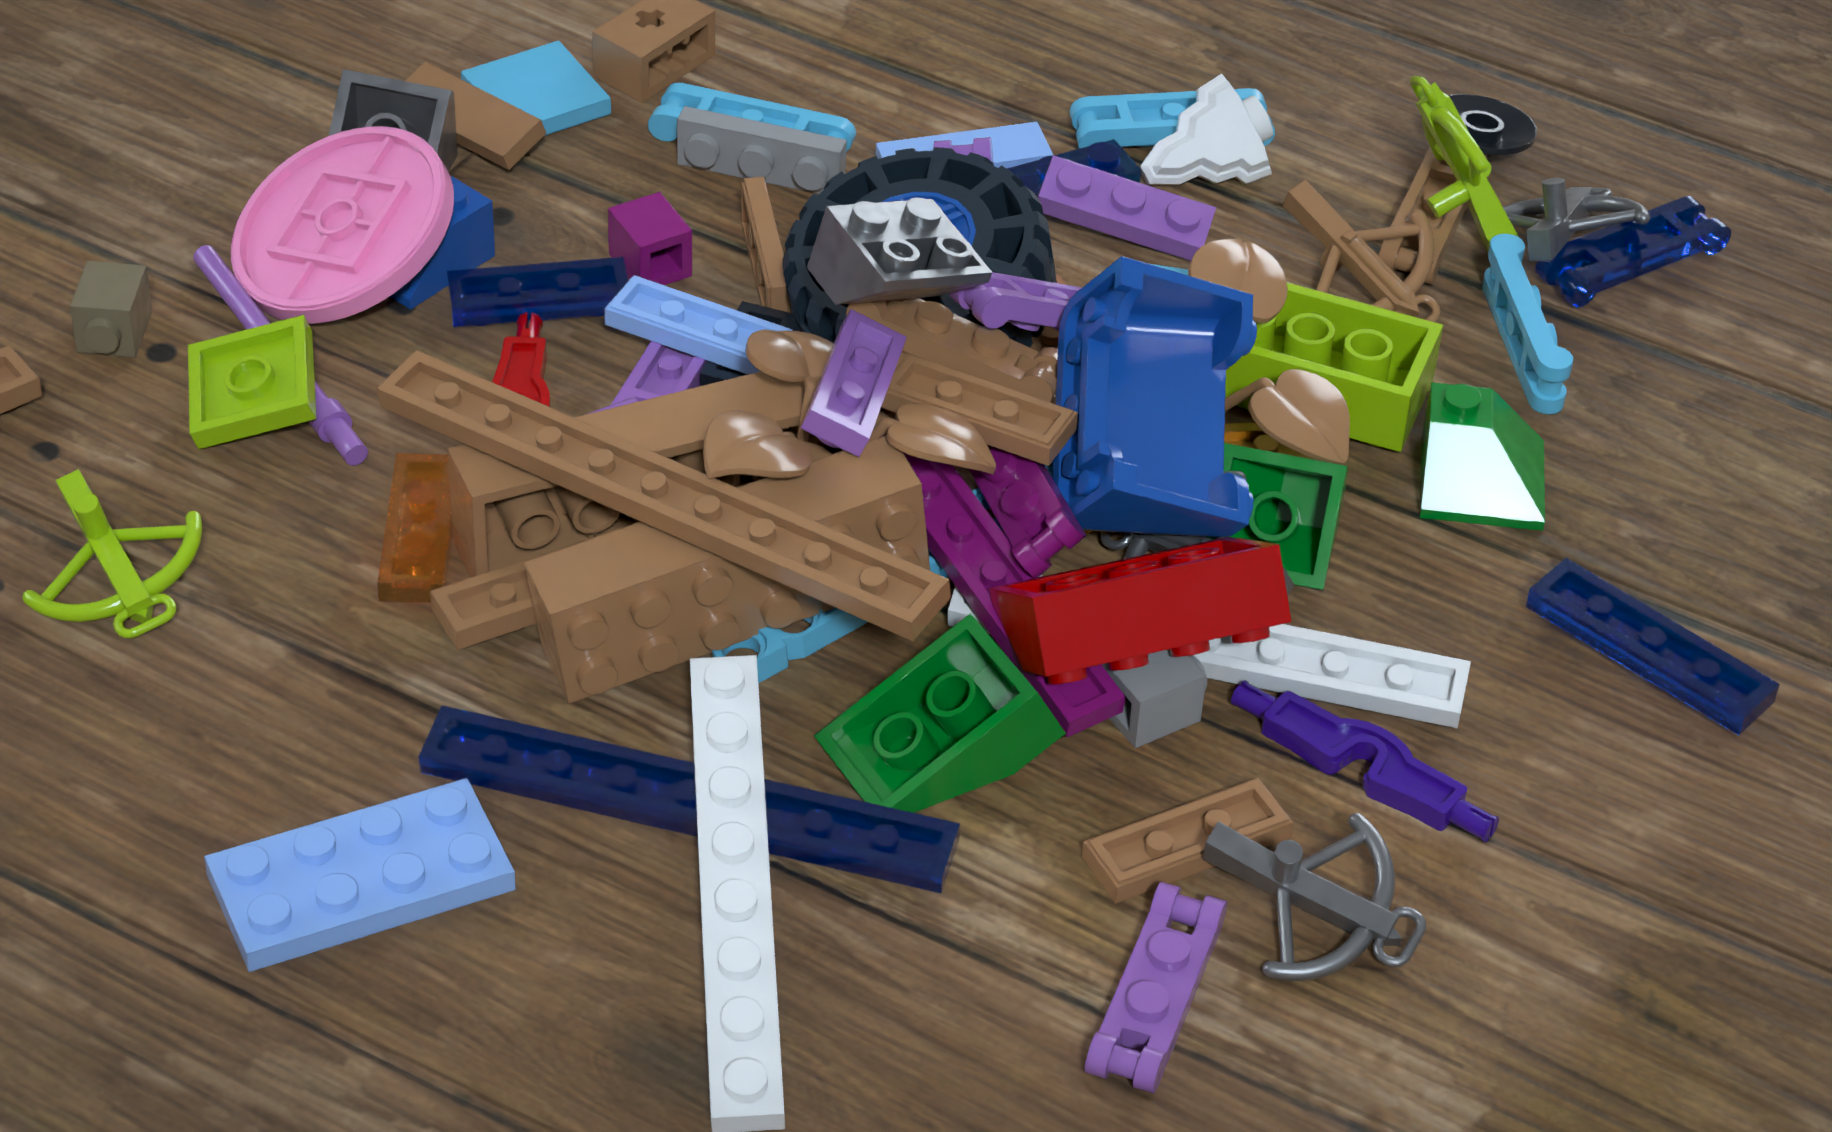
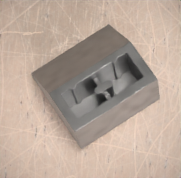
M924 198L879 203L861 201L850 205L826 206L807 265L808 270L835 305L942 296L989 283L992 271L934 200Z

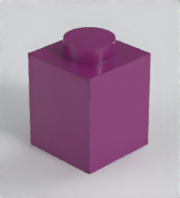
M661 192L608 208L609 255L629 280L635 275L661 285H667L692 276V229Z

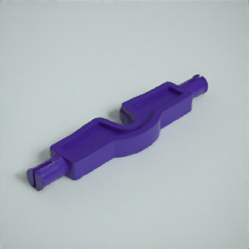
M1243 680L1241 685L1236 687L1231 699L1233 706H1237L1263 720L1261 733L1265 737L1291 750L1323 773L1332 775L1354 760H1367L1372 763L1369 771L1364 774L1362 786L1367 797L1406 813L1437 831L1445 830L1452 823L1480 838L1483 842H1488L1489 837L1491 838L1496 831L1499 817L1466 801V785L1414 758L1409 748L1397 736L1386 729L1358 719L1340 718L1292 691L1287 690L1283 692L1277 699L1251 685L1246 680Z

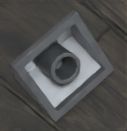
M343 69L328 136L363 127L383 126L406 130L421 137L432 146L449 172L457 158L453 91Z

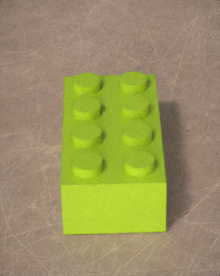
M1287 282V298L1279 314L1267 323H1256L1257 335L1251 351L1226 369L1225 398L1262 377L1276 383L1279 376L1286 370H1305L1325 378L1341 392L1349 410V438L1366 442L1373 446L1402 452L1428 394L1431 382L1434 380L1443 324ZM1251 397L1236 406L1248 409Z

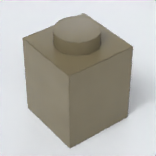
M99 261L86 262L70 304L77 353L137 357L152 314L146 265Z

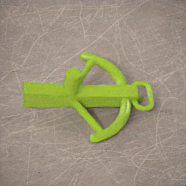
M1412 76L1410 84L1419 99L1415 105L1421 114L1422 127L1429 146L1437 160H1445L1457 179L1456 182L1427 199L1431 211L1437 218H1440L1467 202L1486 252L1489 251L1491 239L1498 234H1512L1519 237L1487 179L1491 172V164L1469 133L1450 96L1442 92L1436 82L1430 85L1424 77Z
M79 469L56 479L61 494L85 536L87 543L41 595L34 590H27L23 593V602L41 615L62 621L86 622L116 615L113 622L114 630L123 638L138 637L171 620L177 609L175 601L169 595L160 593L177 581L193 561L201 542V515L196 511L188 512L185 516L186 525L112 529L98 498L92 494ZM183 538L179 550L170 562L144 581L140 580L120 544L123 541ZM93 554H95L116 592L111 597L90 603L65 604L53 601ZM159 603L165 604L166 611L152 618L153 606ZM130 617V619L141 624L127 629L124 627L123 622Z

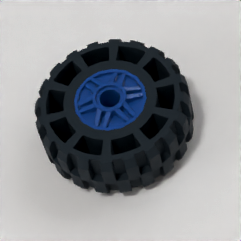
M933 147V151H916L915 148L896 150L895 155L880 159L877 156L859 162L858 167L848 173L840 172L826 182L824 190L819 195L814 193L799 213L800 220L794 221L785 242L786 253L782 259L783 274L795 321L798 322L801 332L820 336L833 344L846 318L849 304L835 305L807 268L826 206L850 205L861 201L879 203L907 201L911 198L933 199L992 272L1057 283L1048 221L1044 217L1042 204L1035 193L1023 185V181L1002 165L999 168L995 167L993 162L987 157L972 152L968 155L956 153L952 148ZM949 294L919 298L924 301L940 303L948 307L953 314L982 327L984 326L974 317L972 310L962 308L952 300ZM1007 321L1003 326L996 329L1004 332L1009 339L1031 347L1033 345L1032 337L1038 338L1046 326L1040 325L1038 331H1029Z

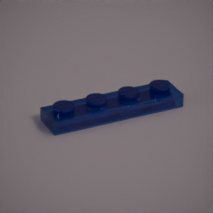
M1565 558L1529 589L1526 603L1528 609L1737 735H1740L1775 702L1779 683L1568 558Z

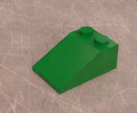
M970 613L815 734L814 737L878 820L884 825L1014 775L1065 735L1066 732L1034 687Z

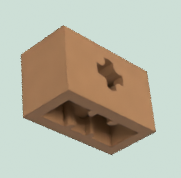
M697 0L639 1L592 31L593 77L643 103L715 56V10Z

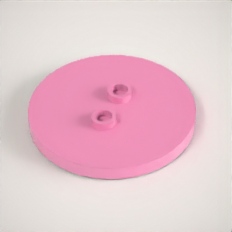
M383 126L356 128L316 141L279 165L259 185L245 205L237 221L231 244V262L235 277L262 311L280 320L305 315L309 324L323 323L346 318L371 308L407 284L426 265L439 247L446 234L453 213L454 188L450 174L432 146L416 134L398 128Z

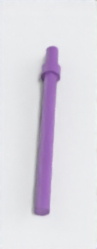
M204 245L195 251L193 256L194 262L246 330L271 323L212 246ZM315 381L316 419L308 421L321 440L331 442L347 464L354 466L362 463L368 455V449L351 428L352 419L338 400L328 398Z

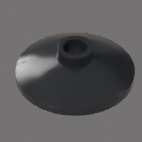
M1448 95L1469 133L1483 154L1487 155V158L1491 155L1519 153L1527 150L1534 144L1537 135L1536 125L1520 109L1506 102L1480 95Z

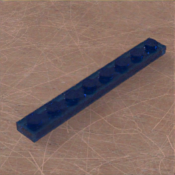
M443 705L418 756L420 770L424 774L454 781L467 778L471 785L698 837L695 763ZM764 779L769 854L942 894L959 843V823Z

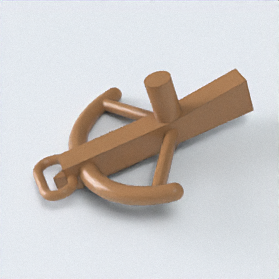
M1306 179L1288 191L1283 207L1325 246L1320 259L1323 272L1316 289L1317 291L1328 293L1334 273L1344 265L1377 300L1370 305L1417 317L1419 314L1417 305L1425 303L1431 308L1432 312L1424 320L1436 322L1440 316V306L1435 299L1425 294L1415 296V293L1421 288L1429 275L1434 257L1432 229L1422 210L1416 209L1412 212L1411 220L1413 224L1354 231ZM1417 235L1419 243L1418 257L1409 276L1402 281L1368 246L1366 241Z

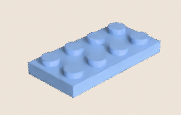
M467 778L204 856L207 877L248 972L516 890L515 871Z

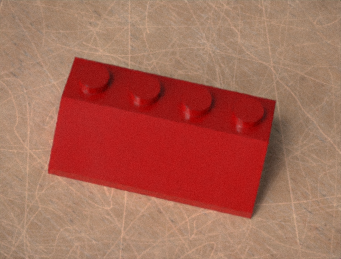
M1235 537L1219 538L989 588L992 604L1023 670L1047 677L1048 684H1064L1085 679L1088 677L1087 667L1109 663L1110 670H1127L1149 664L1148 654L1170 649L1171 656L1173 657L1204 653L1210 650L1209 640L1226 636L1231 637L1232 643L1263 640L1270 637L1269 627L1292 622L1279 544Z

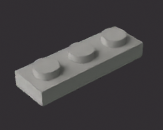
M684 106L677 118V164L740 178L764 177L765 183L820 194L824 190L826 182L840 172L846 174V139Z

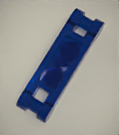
M1684 196L1648 210L1650 220L1645 225H1640L1637 221L1613 224L1568 241L1552 261H1537L1535 272L1547 284L1560 286L1562 297L1573 307L1580 308L1592 301L1598 292L1702 251L1708 255L1720 252L1731 238V229L1719 218H1708L1705 215V207L1694 197Z

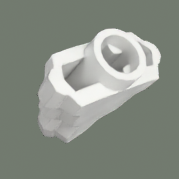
M1220 74L1196 90V103L1179 114L1176 132L1158 141L1141 163L1139 169L1147 185L1178 186L1195 177H1200L1212 184L1232 178L1237 179L1243 185L1272 174L1263 141L1273 136L1271 121L1263 105L1255 96L1241 100L1223 74Z

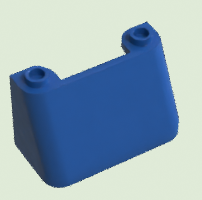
M1121 256L1077 291L1068 301L1059 328L1056 405L1078 412L1077 430L1053 460V480L1083 530L1229 537L1249 525L1254 500L1252 493L1249 491L1248 483L1240 475L1230 472L1223 474L1226 369L1235 364L1242 356L1247 355L1255 343L1257 326L1253 320V294Z

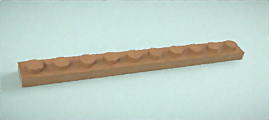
M416 350L376 388L382 408L908 640L914 641L951 598L948 578L716 478L708 479L707 475L421 351Z

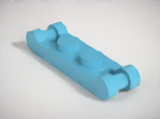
M685 83L670 84L661 98V105L653 111L648 120V129L655 138L667 142L677 138V118L684 106L846 139V152L850 149L856 137L854 125L848 119L840 116Z
M1251 88L1234 89L1241 100L1255 96L1267 112V105L1260 91ZM1196 91L1087 96L1074 101L1069 110L1072 125L1077 130L1076 139L1079 150L1086 156L1095 157L1104 154L1110 147L1154 146L1158 141L1176 132L1179 114L1196 103ZM1269 115L1268 117L1271 121L1273 128V136L1263 141L1264 146L1268 145L1274 139L1275 136V128Z
M1498 234L1490 241L1488 260L1491 267L1486 269L1484 273L1482 291L1529 405L1539 413L1555 414L1564 407L1567 390L1563 381L1567 380L1571 374L1573 356L1565 348L1557 346L1555 327L1553 323L1546 322L1541 310L1539 289L1536 285H1530L1522 266L1525 243L1515 235Z

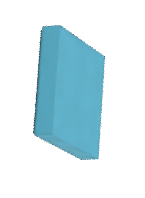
M559 40L461 71V80L541 119L546 130L544 136L611 114L610 96Z

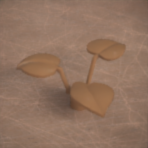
M1222 239L1209 242L1195 252L1189 264V276L1253 294V320L1256 323L1271 321L1279 314L1285 304L1288 287L1281 266L1269 252L1252 242H1243L1241 239ZM1291 369L1284 371L1276 383L1262 377L1225 398L1226 413L1227 410L1251 397L1248 409L1254 422L1268 436L1286 447L1318 461L1340 465L1346 463L1349 455V410L1341 392L1325 378L1305 370Z
M763 329L749 336L745 351L749 361L755 368L783 381H803L805 393L797 438L791 432H782L780 426L773 419L765 415L742 410L721 412L710 422L703 444L704 465L708 479L734 474L773 478L798 477L809 471L812 461L831 455L824 447L808 443L810 433L801 429V426L834 345L832 342L820 336L801 331ZM905 404L899 406L895 419H881L873 428L869 441L886 435V440L891 446L917 458L983 471L994 475L996 470V462L977 429L960 415L936 406L924 404Z

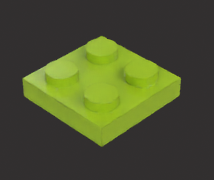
M305 315L188 345L189 432L198 450L316 419L313 335Z

